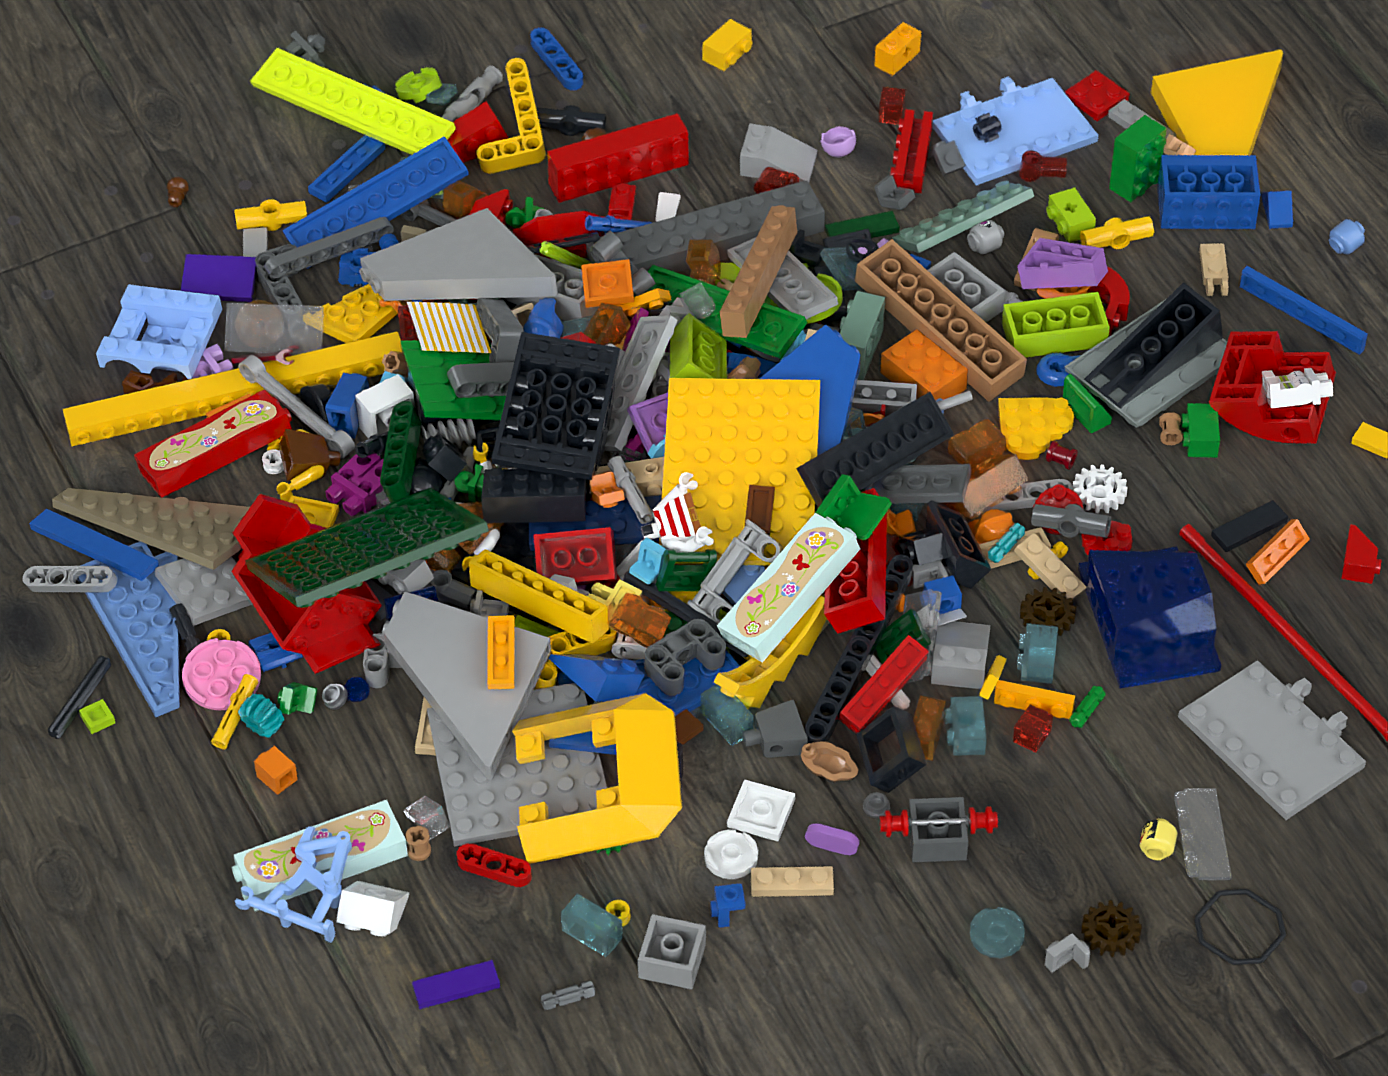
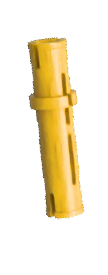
M244 674L236 692L232 693L230 705L211 740L215 747L220 749L227 748L240 720L238 711L247 697L253 694L259 683L258 679L254 676Z

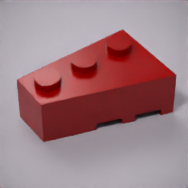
M486 101L453 121L456 129L447 141L461 161L466 162L478 158L477 150L481 145L508 139V136Z

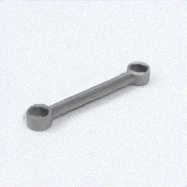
M250 355L238 365L240 373L250 383L257 382L313 431L323 436L330 450L340 452L341 459L355 449L352 438L345 431H336L266 372L264 364L258 357Z

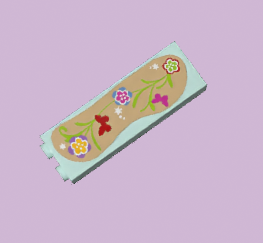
M815 513L717 625L723 639L763 662L860 550L856 534L847 527L841 528L831 518H824Z
M387 800L312 826L315 827L312 840L337 836L342 831L349 833L352 849L348 853L342 879L408 856L406 839ZM305 829L234 854L236 866L232 867L236 882L242 881L244 887L247 886L253 890L254 896L264 900L279 883L285 884L289 881L302 864L296 857L295 849ZM335 852L315 856L317 862L315 869L323 875L325 872L330 871ZM305 880L292 895L283 894L279 900H288L317 888ZM242 894L244 900L246 901L249 898V896Z

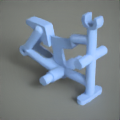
M309 826L305 829L295 849L296 857L302 864L293 877L285 884L279 883L264 900L254 896L251 888L247 886L242 887V894L249 896L246 901L236 899L235 903L242 910H247L251 906L279 917L281 925L285 928L294 923L323 934L325 940L331 943L335 937L333 921L328 919L325 923L322 921L329 907L333 909L339 907L340 895L342 893L340 883L352 844L349 833L345 831L339 832L337 836L312 840L315 827ZM335 852L330 871L325 872L323 875L315 869L317 865L315 856ZM305 880L322 891L323 894L312 918L289 910L287 902L283 899L279 900L283 894L292 895Z

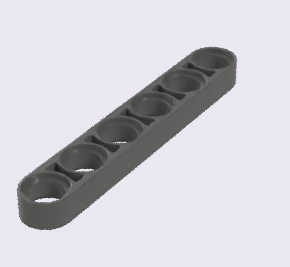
M380 217L275 255L265 263L264 267L271 278H280L378 242L382 236L392 234L394 227L388 218Z

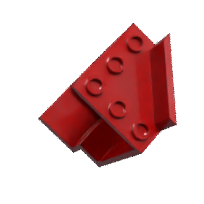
M259 494L232 532L243 550L238 556L239 561L231 572L281 648L302 654L316 674L357 656L368 648L372 649L381 645L379 640L372 636L374 633L368 624L382 604L366 581H363V584L359 587L343 589L334 597H323L316 600L313 605L301 608L296 607L248 570L245 560L326 529L325 527L311 524L297 504Z

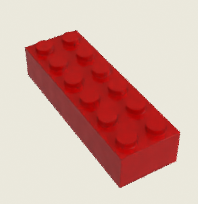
M677 113L547 151L549 185L558 202L561 203L611 188L613 184L628 183L689 165L688 130Z
M875 488L861 492L879 496ZM887 512L868 539H856L860 550L825 589L824 615L837 634L885 619Z

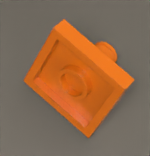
M629 259L581 265L586 308L597 306L609 307V305L634 302Z

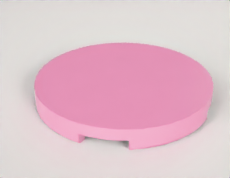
M218 638L199 644L188 654L183 666L182 680L186 693L195 703L211 710H227L231 702L230 697L232 693L236 692L244 674L252 675L258 679L259 683L253 692L254 694L256 693L261 681V668L256 654L246 644L240 641L218 640Z

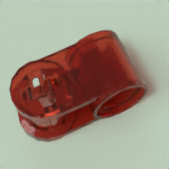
M766 167L755 182L754 191L759 194L799 183V176L795 173Z

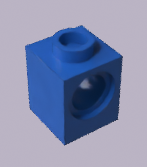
M953 575L924 583V593L921 594V602L924 609L932 606L937 615L961 609L962 593Z

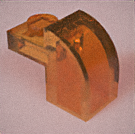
M458 180L444 189L443 209L446 213L461 219L470 214L476 200L486 197L488 194Z
M689 240L686 262L691 269L690 277L715 286V281L720 279L721 272L720 255L713 240Z

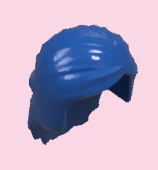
M547 297L540 299L530 312L523 331L561 338L564 326L555 313L557 301L554 298Z

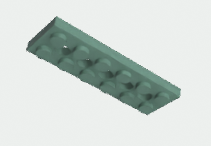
M1009 181L999 182L995 185V188L977 193V197L971 200L960 201L957 204L958 206L952 209H944L934 218L923 219L919 222V225L901 230L900 234L892 239L903 249L920 253L1034 197L1033 190L1021 184L1009 183Z

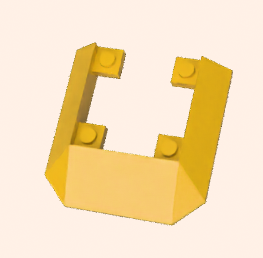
M643 693L518 721L512 732L515 735L516 760L519 764L545 759L544 741L592 731L593 744L596 748L616 744L619 786L596 791V810L549 819L548 805L545 801L519 807L520 825L517 826L526 861L529 864L659 837L682 808L675 714L671 709L648 694Z

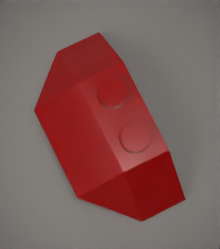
M587 211L536 217L520 228L513 230V234L524 245L590 232H597L600 237L605 235L603 231L586 230L585 220L588 215L600 217ZM586 244L563 248L582 258L587 257ZM536 253V255H539V256H542V257H545V258H548V259H551V260H552V258H550V257H548V256H546V255H543V254H541V253Z

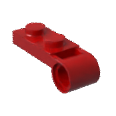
M626 183L612 185L609 216H614L615 219L632 220L636 185H628Z

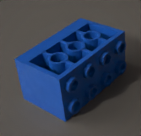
M1161 155L1157 186L1161 229H1255L1260 202L1256 155Z

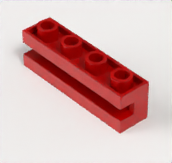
M906 109L904 119L900 118L898 132L902 133L901 135L897 134L896 148H899V150H894L893 164L896 167H891L890 176H893L897 187L913 189L914 193H922L932 133L933 112L924 111L923 119H914L915 110Z
M908 635L840 712L839 720L856 734L874 721L925 663L929 651Z

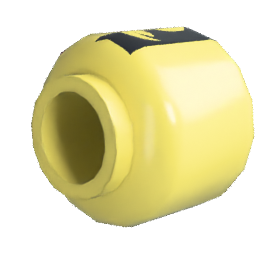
M1159 818L1148 821L1143 826L1139 844L1141 850L1148 858L1153 860H1162L1169 857L1174 852L1177 830L1165 819Z

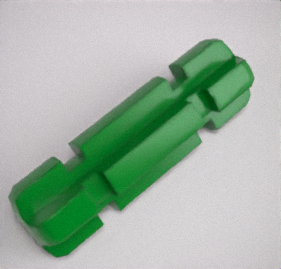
M1093 686L1088 695L1085 696L1076 708V712L1074 711L1069 718V722L1074 728H1082L1106 696V692L1101 686Z

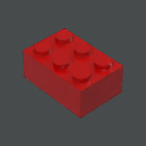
M610 527L534 534L536 571L538 574L546 578H551L554 574L574 578L576 585L595 584L596 582H617L614 533Z

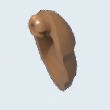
M829 742L807 743L802 747V761L814 775L822 776L832 782L848 781L857 776L858 768L846 750L836 747Z

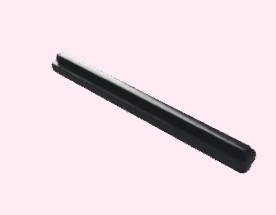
M629 571L625 573L623 581L642 590V594L687 623L694 619L705 620L722 637L717 627L718 623L696 611L669 592L658 591L653 582L646 584L630 574ZM725 641L726 647L740 656L746 658L749 655Z

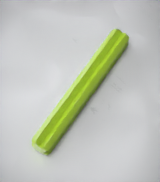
M546 241L541 243L540 253L558 262L582 269L581 265L591 264L590 261Z

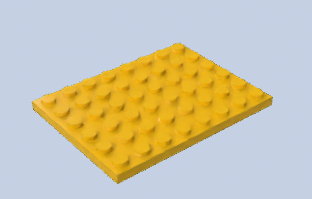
M669 378L662 499L679 484V478L682 473L688 472L693 474L689 482L691 480L697 481L698 487L694 490L687 489V493H691L701 527L705 526L712 530V533L707 536L713 539L712 545L702 546L694 552H705L706 549H715L718 561L733 538L739 536L745 526L749 485L775 487L770 537L779 542L783 549L815 514L816 503L796 468L818 456L820 380ZM769 544L764 549V555L766 558H772L776 554V547L774 544ZM750 553L743 565L769 566L771 564L761 560L753 553ZM676 562L675 564H703V562Z

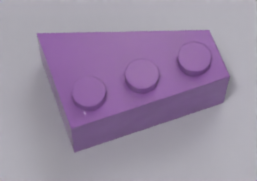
M1043 238L1038 239L1018 265L1022 289L1097 286L1108 272L1103 248Z

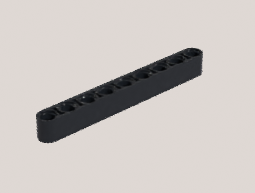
M896 555L886 568V590H893L894 592L886 591L885 619L855 628L806 723L807 743L828 742L837 726L840 712L848 704L910 583L913 563L906 555ZM865 630H871L874 633H867ZM859 650V651H862V652H864V653L859 654V653H856V652H854V651ZM844 671H851L853 674H846ZM838 691L841 692L842 695H836L832 692ZM823 712H828V713H830V714H832V715H831V716H825V715H823L822 713H823ZM812 733H818V734H820L821 736H820V737H814V736H812L811 734H812Z

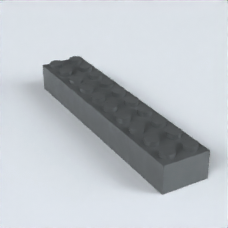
M806 180L614 234L624 246L622 252L638 270L644 268L648 272L652 265H656L677 273L729 258L728 249L757 237L772 206L783 205L795 208L797 233L800 229L804 230L805 237L824 232L825 211L809 182ZM593 242L586 244L587 260L591 264L596 263L589 253L591 246L594 244Z

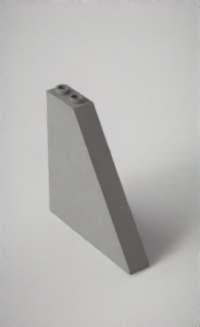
M487 208L360 258L362 266L360 275L362 280L368 282L374 293H378L385 301L551 297L558 295L555 275Z
M404 592L401 600L395 602L392 612L393 616L390 621L387 620L382 630L386 648L484 776L492 780L513 735L512 730L520 720L551 653L550 638L515 627V689H488V618Z

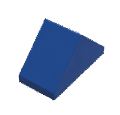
M1292 191L1261 192L1269 229L1293 227Z

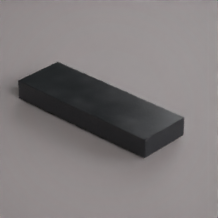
M1272 500L1212 530L1211 537L1225 552H1228L1286 523L1288 515Z

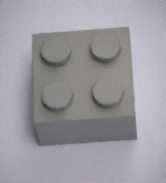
M652 914L638 958V978L693 989L706 946V925Z

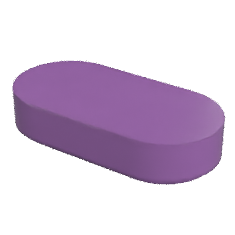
M822 824L809 825L805 834V839L809 844L844 855L855 854L859 846V839L853 833Z

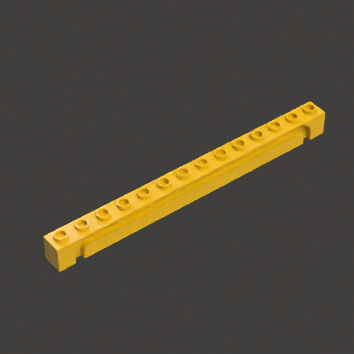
M397 331L285 357L288 361H295L290 365H285L278 361L263 362L266 372L292 394H300V389L308 385L324 384L327 387L337 385L343 373H358L367 377L383 374L385 371L384 364L382 363L384 355L390 353V351L402 352L401 339ZM239 368L65 408L63 413L71 446H76L206 416V413L247 394L252 396L264 390V388L257 382L250 383L240 373Z

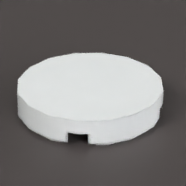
M731 829L724 830L710 837L705 847L704 859L707 868L713 874L725 879L742 878L751 872V868H755L757 865L758 848L756 842L749 834L744 832L741 834Z

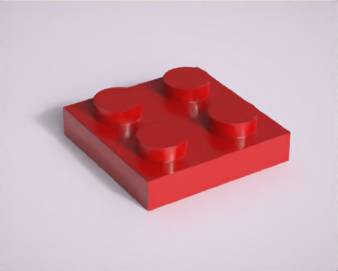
M1097 70L1065 91V94L1076 107L1096 121L1109 114V110L1124 99L1128 101L1130 94Z

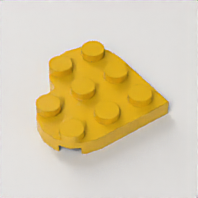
M1048 397L999 398L1000 434L1004 450L1008 449L1009 452L1016 454L1015 458L1031 460L1039 458L1041 453L1049 449L1051 441L1062 439L1063 434L1072 430L1074 414L1072 408L1068 406V401L1065 398L1055 399Z

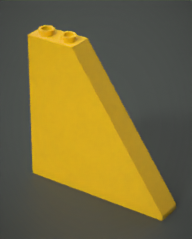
M1282 50L1153 76L1151 94L1170 130L1176 133V138L1182 141V143L1185 142L1196 150L1194 155H1251L1281 69L1283 52Z

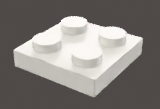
M744 779L727 820V827L779 841L794 804L795 793Z

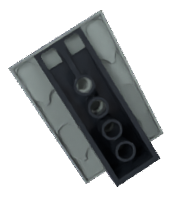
M1183 282L1167 299L1064 366L1065 371L1072 374L1092 394L1098 396L1112 410H1115L1124 417L1128 423L1136 428L1140 427L1162 410L1165 411L1188 392L1198 388L1213 375L1218 374L1227 341L1223 338L1220 310Z

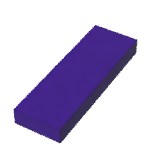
M490 960L412 981V987L419 1009L500 988V982L493 961Z

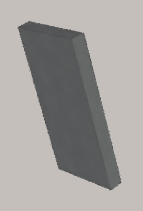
M970 464L905 465L867 486L865 491L875 488L879 496L889 498L892 503H929L931 500L936 503L964 502L971 475Z

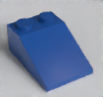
M550 654L548 658L595 701H611L636 695L645 675L637 668V664L629 659L622 660L585 654Z

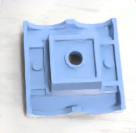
M128 284L120 301L122 310L110 336H104L96 353L99 366L105 368L106 363L109 361L122 360L136 366L141 373L150 374L152 369L155 368L182 372L187 379H192L222 312L220 297L217 295ZM147 318L149 325L144 333L142 340L137 341L140 331Z

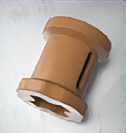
M1177 413L1162 414L1159 418V425L1162 428L1160 434L1161 442L1166 445L1180 443L1183 438L1182 432L1179 430L1181 417Z
M423 826L408 829L405 834L408 844V856L415 861L427 859L431 854L428 829Z

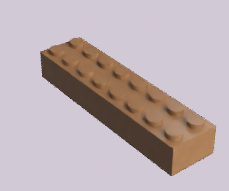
M893 239L857 264L855 282L867 293L885 297V309L909 331L919 330L968 369L967 383L988 402L1024 376L1027 359Z

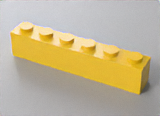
M486 549L469 562L471 587L481 590L592 644L609 630L607 605Z

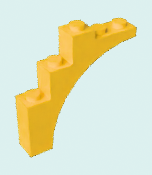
M822 593L763 662L752 657L734 670L718 673L714 683L721 686L720 691L736 698L735 703L749 710L750 707L760 708L774 681H785L798 654L809 655L827 620L824 615L825 594Z

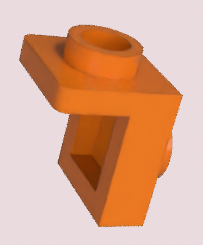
M612 471L595 474L593 479L589 480L592 499L604 508L614 507L618 505V501L625 500L623 490L616 486Z
M888 509L887 536L895 542L897 541L895 535L898 536L899 540V536L916 532L910 510L895 514Z

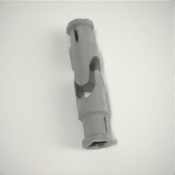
M488 66L485 69V73L481 77L476 78L460 95V98L446 108L445 114L441 118L453 122L476 108L492 92V88L502 82V73L494 66Z

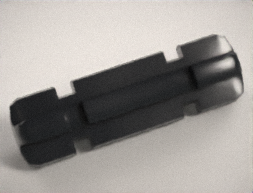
M180 603L170 607L169 612L172 618L176 619L174 623L182 640L186 641L184 644L190 653L201 642L199 638H195V635H197L189 616H185L187 612L183 604Z

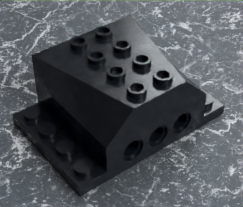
M521 332L491 458L492 464H496L498 468H520L592 480L594 472H597L601 465L610 426L615 392V374L620 356V348Z

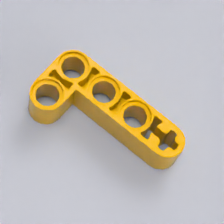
M609 628L593 644L567 631L549 636L551 642L550 654L600 655L612 650V645L616 641L617 631ZM549 659L542 670L534 690L556 686L558 667Z

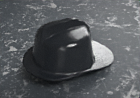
M324 384L302 387L300 389L301 401L324 421H327L325 407L333 392Z

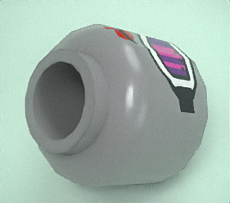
M986 220L971 227L967 235L968 244L973 251L979 254L989 253L1001 247L1004 231L994 221Z

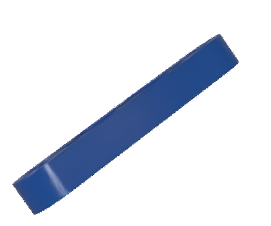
M545 28L532 30L530 34L531 46L561 84L569 90L581 88L583 85L582 71L554 36ZM549 50L556 51L555 54H547L546 52ZM558 64H567L563 68L557 67Z

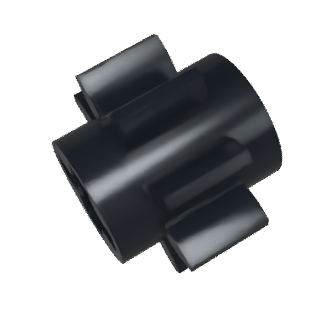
M990 113L975 118L977 123L973 125V132L978 140L984 139V142L987 143L999 138L997 133L1002 130V126L996 116H990Z

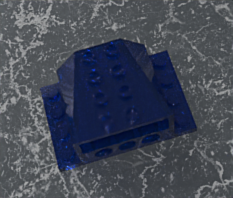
M1177 547L1147 552L1089 550L1088 562L1079 563L1078 571L1083 584L1087 587L1085 591L1120 689L1221 671V662L1214 646L1217 628L1212 592L1196 552L1189 550L1179 551Z

